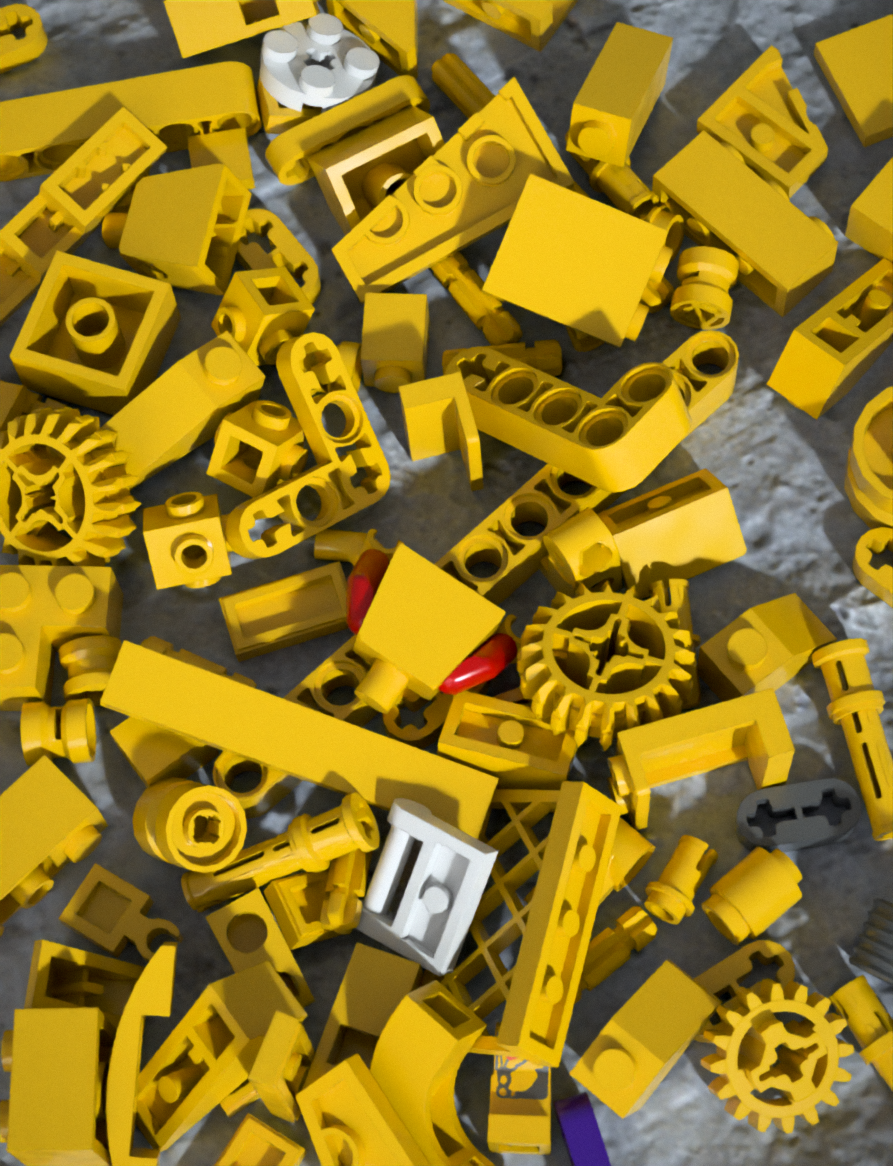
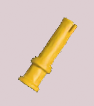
M862 638L847 639L818 649L811 655L814 668L822 669L831 703L826 707L829 719H832L834 724L842 726L854 766L855 776L859 783L873 830V840L884 841L893 839V760L879 714L884 711L885 699L882 691L875 690L865 659V656L870 652L867 640Z
M351 793L342 798V803L338 807L314 817L306 813L295 817L288 825L286 832L240 850L236 858L220 870L207 873L190 870L184 873L181 878L183 894L190 907L201 913L214 905L254 890L295 871L304 869L307 872H322L329 868L330 861L357 849L367 853L378 848L380 835L376 819L366 800L358 793Z

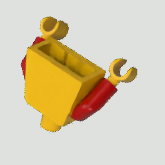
M370 529L368 531L358 561L347 579L346 624L357 636L353 650L373 664L354 691L363 702L381 713L388 714L405 687L427 700L432 699L439 691L445 694L456 695L495 678L509 664L517 663V654L521 652V639L515 636L511 630V626L517 620L515 615H508L501 623L506 611L405 546L401 540L398 539L396 546L392 549L382 548L374 541L378 530Z

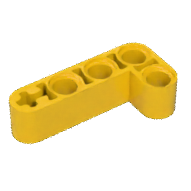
M483 346L471 347L461 351L451 359L445 371V375L461 371L478 430L593 486L612 493L627 491L641 483L677 446L691 428L692 419L673 373L668 366L658 362L643 363L633 367L602 398L496 350Z

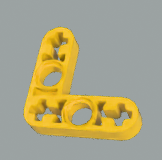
M312 332L288 339L280 347L276 360L278 375L318 465L247 500L231 511L226 521L225 533L227 541L233 551L243 558L259 559L277 555L376 503L385 496L390 486L391 474L387 460L340 352L334 342L324 334ZM314 353L317 364L312 366L311 371L303 372L299 361L303 360L306 354ZM321 385H330L332 392L312 398L311 390L319 389ZM328 403H334L339 406L345 415V429L338 438L328 434L322 424V411ZM355 443L357 449L346 451L347 455H337L336 448ZM364 467L367 477L360 482L361 487H353L350 477L357 472L356 468ZM305 485L315 489L321 499V511L313 521L307 520L300 514L296 503L297 495ZM279 514L284 524L275 525L265 530L261 534L260 540H252L250 538L248 530L256 525L255 520L272 518Z

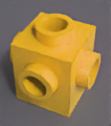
M285 266L238 271L232 277L211 323V327L217 336L228 331L256 366L276 365L277 353L282 344L288 339L304 333L315 308Z
M258 399L234 413H228L222 419L215 433V447L206 474L251 497H255L302 473L308 459V450L303 448L306 436L299 420L292 417L290 410L285 406L273 401H260Z
M185 492L170 497L163 505L143 508V535L157 590L183 584L188 588H202L218 582L222 576L232 575L230 552L233 549L228 544L225 533L226 521L230 513L222 515L217 494L203 496L199 492Z

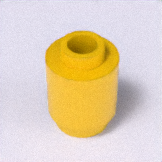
M756 847L709 888L711 896L701 904V907L714 927L728 941L738 945L746 937L752 940L757 938L802 898V893L797 883L803 877L794 862L781 850L776 848L769 853L761 847Z

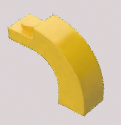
M437 980L404 996L382 1030L375 1047L370 1073L431 1166H495L466 1136L459 1122L454 1101V1085L460 1064L487 1024Z

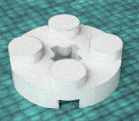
M319 13L316 16L310 17L308 22L291 23L266 33L260 54L261 65L259 75L260 82H262L265 89L282 105L299 112L302 110L303 103L322 107V114L372 89L376 81L380 60L378 55L364 41L353 33L344 30L343 24L338 18L329 14Z

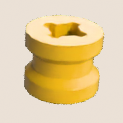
M105 635L87 636L71 640L60 647L58 651L60 664L68 671V680L63 686L66 702L69 699L90 698L93 706H101L100 700L122 646L120 639Z

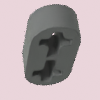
M824 778L760 789L749 793L741 801L735 817V833L739 842L751 852L756 847H761L769 853L777 848L785 853L836 844L846 840L854 832L861 815V800L853 787L847 782L835 778ZM823 797H831L835 807H846L847 811L841 813L838 825L836 826L829 825L826 816L818 815L804 818L803 814L819 810ZM759 808H767L770 818L792 816L793 819L777 823L774 835L771 837H764L760 827H749L748 823L754 821L756 810Z

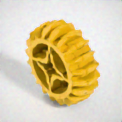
M51 407L33 410L32 414L16 417L13 421L7 423L8 430L0 432V534H3L5 537L1 553L18 554L19 565L104 567L106 563L110 562V557L118 555L121 550L126 548L123 537L130 535L137 528L127 514L135 511L142 504L130 495L129 487L134 485L140 478L126 473L124 463L131 453L123 450L116 451L114 444L117 432L109 431L108 429L100 431L99 417L81 416L79 409L69 407L52 409ZM50 446L58 450L66 459L63 460L60 456L53 457L46 447ZM65 529L73 539L60 534L58 531Z
M607 580L601 587L600 592L592 593L581 582L574 592V599L557 591L554 599L551 600V608L538 606L537 612L533 615L532 625H526L525 630L522 632L521 652L517 654V671L521 677L520 690L523 694V699L532 700L531 710L534 712L535 719L551 717L550 728H552L554 736L567 729L575 731L574 740L578 747L587 740L588 736L600 738L599 742L604 751H606L612 745L613 738H617V732L680 715L682 705L686 704L692 694L694 682L691 678L695 675L696 659L694 658L695 653L691 652L692 640L690 638V631L679 629L680 620L678 619L677 611L660 613L661 603L659 602L658 595L645 601L637 599L638 593L634 584L624 594L613 592Z

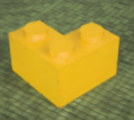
M0 565V711H21L24 702L45 701L51 706L56 652L65 643L81 637L98 635L112 636L120 639L124 594L112 567Z

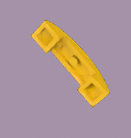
M164 942L148 962L132 990L116 1032L110 1058L106 1098L107 1136L112 1166H159L161 1149L133 1147L144 1017L145 1015L170 1017L173 1011L178 942Z

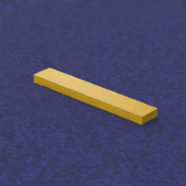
M126 640L123 641L100 700V705L342 795L347 796L354 792L358 793L366 800L367 804L389 812L396 798L415 801L428 808L433 816L478 839L499 780L497 777Z

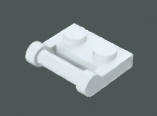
M396 798L387 817V821L392 826L365 899L361 900L363 907L360 923L356 929L411 961L421 964L422 967L440 977L452 973L499 851L433 816L431 811L425 806L412 800ZM416 838L422 841L423 844L394 918L389 908Z

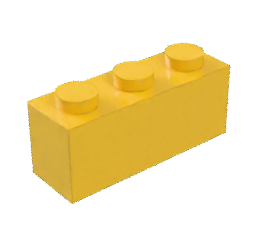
M703 130L653 175L652 191L659 198L657 207L664 205L669 208L670 213L681 215L684 220V234L698 246L715 247L734 255L739 261L737 279L782 318L833 272L838 241L835 240L830 228L819 218L806 216L789 201L786 192L780 185L771 179L763 180L745 165L744 159L733 146L726 142L719 143L706 131Z

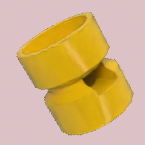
M176 777L159 780L145 789L136 802L132 817L134 836L143 851L156 860L201 873L217 871L231 863L242 849L247 833L245 812L235 796L223 788Z

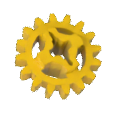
M769 978L762 979L761 996L758 997L744 987L736 989L740 1006L735 1011L720 1004L715 1009L719 1017L725 1022L721 1031L715 1029L704 1031L703 1037L717 1047L716 1053L701 1058V1066L710 1072L720 1075L708 1085L710 1093L720 1100L729 1098L724 1110L739 1121L748 1115V1124L761 1132H765L771 1120H773L775 1127L784 1133H793L794 1116L796 1115L815 1125L819 1122L818 1113L815 1108L816 1104L823 1101L836 1107L840 1102L836 1094L830 1089L833 1082H848L851 1080L852 1074L839 1067L838 1064L839 1058L854 1053V1045L835 1036L847 1026L845 1018L835 1013L826 1014L831 1001L817 992L808 996L807 987L796 981L790 980L783 991L779 983ZM783 1011L794 1012L801 1015L805 1020L799 1023L793 1019L783 1025L781 1021L775 1018L773 1013ZM779 1044L784 1045V1046H783L782 1048H780V1050L776 1053L775 1048H776ZM778 1054L780 1063L777 1066L773 1067L771 1065L776 1062ZM773 1087L780 1093L782 1098L763 1099L753 1096L750 1092L756 1089L761 1093Z

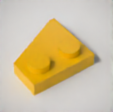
M771 45L697 119L696 132L700 134L704 130L719 143L726 142L733 146L744 159L746 166L763 180L771 179L776 182L790 199L825 163L828 146L817 125L808 119L806 114L807 105L798 88H792L782 68L783 58L779 50Z

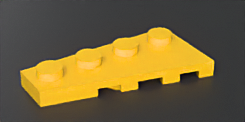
M515 77L498 91V94L481 111L476 112L467 120L445 145L433 156L430 155L413 171V175L391 196L388 195L331 249L333 256L361 305L365 303V293H386L510 223L530 173L567 189L574 186V180Z

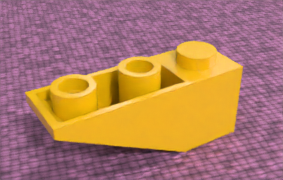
M45 754L0 795V937L4 932L3 924L21 907L28 909L39 903L51 890L54 883L52 878L70 861L78 863L89 856L101 842V832L108 827L98 808Z

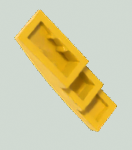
M124 106L40 185L39 194L0 230V327L40 288L56 250L72 255L103 222L104 217L122 202L136 186V183L147 174L166 152L167 146Z

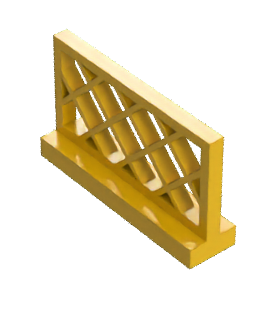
M562 781L560 790L495 789L478 837L479 841L499 851L490 873L495 884L481 896L468 933L471 931L479 948L458 967H454L452 973L439 977L425 969L421 983L422 987L437 980L481 1020L506 1000L498 1037L490 1036L485 1028L468 1053L524 1058L538 1066L559 1068L622 806L585 782ZM491 809H506L512 821L488 841L485 832ZM551 810H555L549 836L539 843L532 827ZM522 838L530 853L506 874L498 858L517 840ZM539 870L533 899L524 907L516 890ZM505 900L513 917L495 934L489 937L481 921ZM523 934L516 965L507 972L499 954ZM488 965L496 983L473 1002L465 984Z

